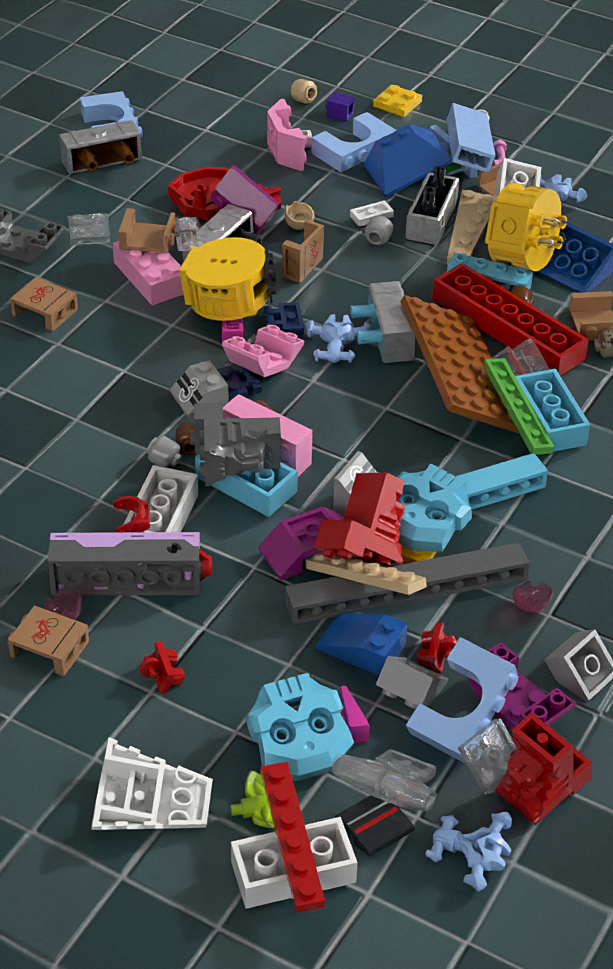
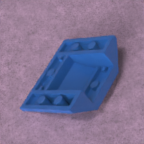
M408 124L375 141L364 163V167L387 198L425 178L428 173H434L433 168L440 165L441 169L442 166L445 167L453 162L452 157L430 129Z

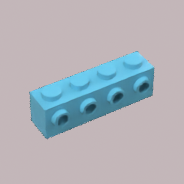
M454 253L447 266V271L463 263L508 291L516 286H524L530 290L533 271L521 267L517 268L505 263H496L462 253Z
M533 453L462 474L455 478L458 477L466 482L468 502L471 510L545 488L548 470Z

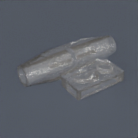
M392 749L377 757L376 761L339 754L332 764V773L357 790L393 805L424 812L431 811L435 805L437 793L425 785L426 782L435 777L436 766Z

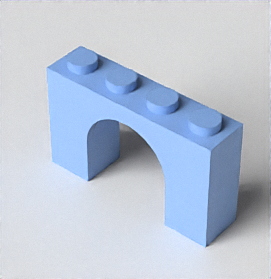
M123 91L80 97L81 115L85 123L100 120H114L117 122L132 120L140 131L141 138L143 137L141 126L138 127V119L134 117L133 108H130L129 99L125 98ZM102 124V125H96V126H91V127L94 128V127H99V126H104V125H109V124Z
M366 112L353 118V135L363 141L345 142L324 131L312 137L311 153L339 172H343L366 161L375 141L393 133L396 129Z
M460 637L449 654L447 661L451 669L476 681L482 687L483 693L480 704L467 716L449 718L419 703L406 726L411 735L465 763L468 757H473L477 751L478 740L482 734L485 735L489 731L495 712H500L505 703L504 697L508 690L514 689L519 677L517 676L518 673L514 664Z

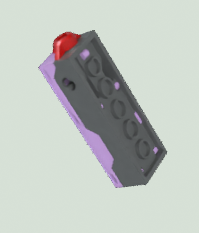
M200 532L51 533L48 553L51 596L200 595V582L212 574V556L200 549Z

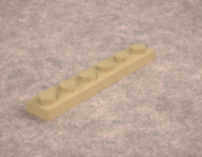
M323 552L305 559L306 569L407 595L427 587L426 577L415 575L414 572L397 571V568L381 567L378 563H364L361 559L348 560L338 556L336 559L324 557L322 555Z

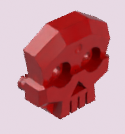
M203 167L181 173L168 185V196L174 205L179 207L180 213L185 218H201L207 223L222 209L216 206L210 198L217 185L229 171V168Z

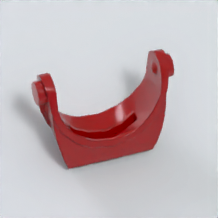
M123 496L114 500V508L128 509L137 514L127 524L116 527L115 533H139L150 529L148 502L136 496Z

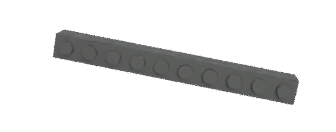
M520 543L391 566L397 568V571L414 572L415 575L426 577L427 587L409 595L341 577H332L285 586V605L292 624H299L335 617L339 613H356L527 580L530 562Z

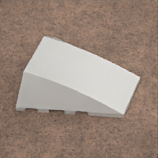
M108 738L91 830L206 827L213 779L181 766L174 768L165 764L166 760L159 757L152 759L140 754L141 750L132 746L129 749L118 745L117 740Z

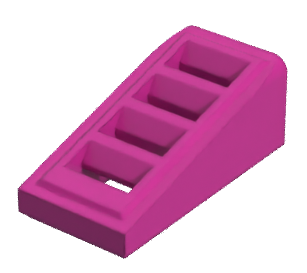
M243 318L222 321V343L234 336L243 338Z
M341 686L339 689V698L343 706L341 716L349 728L354 743L367 742L369 740V723L348 688Z

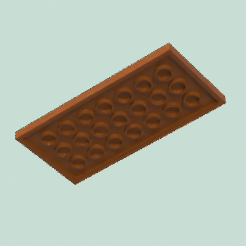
M404 295L400 301L447 410L519 433L483 367L485 359L492 358L487 350V346L484 344L481 333L475 325L474 319L469 315L458 314L452 309L446 310L434 303L429 304L417 297L412 298Z

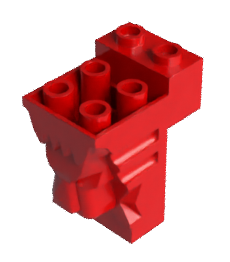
M387 472L356 473L343 520H322L314 548L322 551V555L330 559H336L337 556L348 560L359 557L362 558V562L368 564L378 563L391 567V564H402L403 558L401 556V544L398 543L400 537L398 529L401 527L400 521L405 513V506L398 499L403 493L402 489L405 481Z
M531 712L512 729L511 739L516 748L510 754L511 758L508 760L507 773L496 787L495 792L536 826L570 793L575 795L592 779V762Z

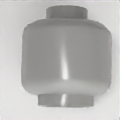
M384 216L373 217L365 229L367 240L374 245H384L393 233V224Z
M166 436L155 437L146 450L149 461L159 467H176L182 458V455L179 454V444Z

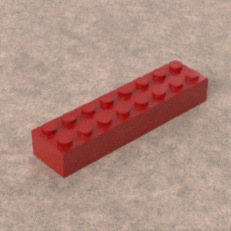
M461 263L434 279L432 300L447 309H452L458 314L469 315L474 319L477 328L517 353L521 354L520 351L524 350L528 359L542 369H556L561 376L586 359L589 339L467 265Z

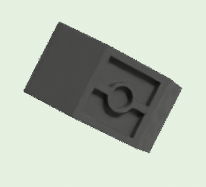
M0 208V255L31 262L50 247L65 230V226L48 221L38 231L15 226L12 221V212Z

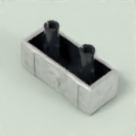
M440 165L433 168L434 173L427 174L413 205L409 209L406 222V239L437 245L456 207L459 179L446 176V168L442 166L440 171Z
M227 204L223 209H220L213 218L194 234H191L182 244L183 262L193 246L201 247L202 244L217 239L245 238L261 245L262 235L253 233L252 212L231 204Z

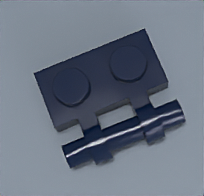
M299 302L278 303L277 309H272L271 306L264 307L263 319L266 322L265 327L267 325H275L285 333L304 335V323Z
M237 365L238 370L235 371L232 366L217 369L228 384V402L238 394L248 398L249 391H254L256 394L262 391L261 382L257 376L253 375L252 371Z

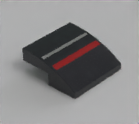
M381 791L375 792L335 815V818L341 817L346 832L353 837L354 845L370 857L415 831L414 825L403 811Z

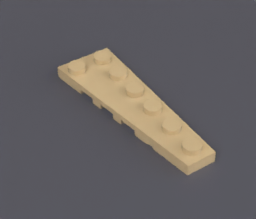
M462 190L447 256V264H449L454 253H462L468 256L473 255L488 226L494 196L476 193L471 190Z

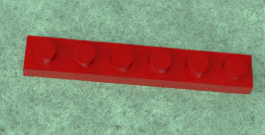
M288 762L260 766V773L295 911L298 913L325 908L324 894Z

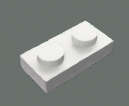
M386 201L350 210V217L358 226L367 225L375 216H384L386 218L394 216V210Z

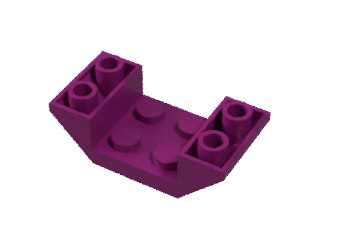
M323 506L282 520L259 545V550L280 580L302 573V559L322 552L314 548L321 521L343 520L344 516Z
M502 642L488 650V652L514 664L517 670L519 656ZM517 671L519 678L513 690H508L504 697L505 703L498 713L495 712L494 715L510 729L517 726L531 712L549 726L576 707V703L558 688L545 694ZM468 678L479 702H481L482 687L476 681Z

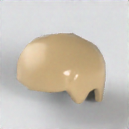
M294 201L290 206L286 205L285 220L288 226L295 230H303L306 219L314 222V211L308 204Z

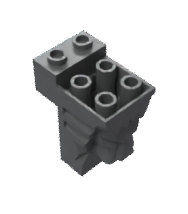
M222 403L194 404V413H190V427H195V431H190V445H195V454H200V460H205V462H200V477H205V486H211V484L223 480L225 475H235L237 473L241 475L245 471L261 473L263 467L266 469L280 468V417L223 419Z

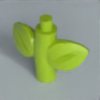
M250 770L245 783L247 798L241 799L240 804L230 805L232 816L243 815V818L252 817L254 824L274 828L261 774Z

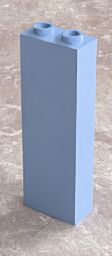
M452 103L446 119L452 162L489 173L495 159V151L487 114Z

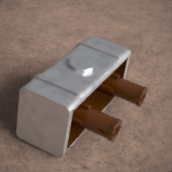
M132 120L59 134L61 160L69 174L85 171L94 172L97 168L122 163L132 164L134 161L142 159L140 131Z

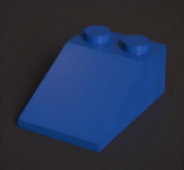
M339 613L317 642L315 649L380 676L387 657H397L405 646L408 623L386 614Z

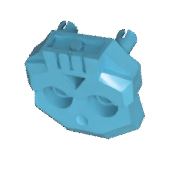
M430 464L425 471L417 473L402 471L397 478L405 482L402 489L403 493L398 501L405 506V513L400 521L401 527L398 529L400 532L398 543L412 551L443 552L455 530H462L472 519L466 482L458 477L455 478L450 473L447 474L442 469L439 470L433 464Z
M309 673L262 686L253 708L245 719L251 738L258 741L262 766L288 762L292 780L295 782L333 770L354 744L349 728L340 714L343 706L337 690L320 685L310 678ZM299 705L298 710H294L292 706ZM320 722L323 728H316L314 723ZM283 733L286 738L281 740L277 737V734Z

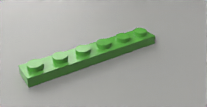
M485 359L483 367L530 453H535V455L552 454L555 446L506 359Z

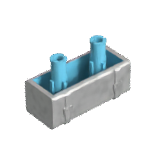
M399 281L371 283L369 285V304L350 306L352 319L370 317L374 330L357 331L358 344L377 342L384 363L411 361L414 359L415 335L400 302L404 296V291Z

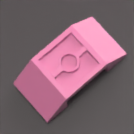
M280 99L267 111V144L278 164L303 171L304 163L307 162L306 152L304 151L305 146H307L306 135L302 134L300 128L291 129L289 117L292 115L291 107L287 105L285 99Z
M267 325V327L258 329L255 344L251 345L245 342L244 338L237 336L222 343L230 362L264 377L288 369L304 345V341L297 338L296 334L285 333L275 325Z

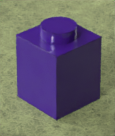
M334 92L325 104L327 117L347 122L354 114L355 97Z

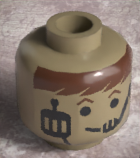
M613 329L600 331L598 339H594L596 352L600 351L603 358L613 357Z

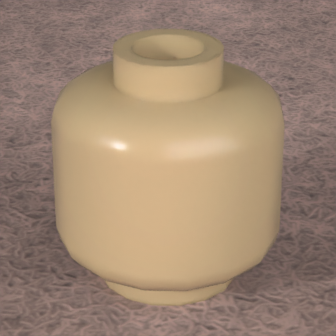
M297 79L291 86V96L297 102L309 104L317 96V87L310 80Z

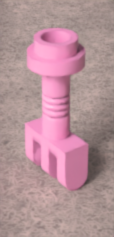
M496 140L493 143L495 154L498 155V160H494L493 166L502 163L503 159L506 158L507 145L503 140Z

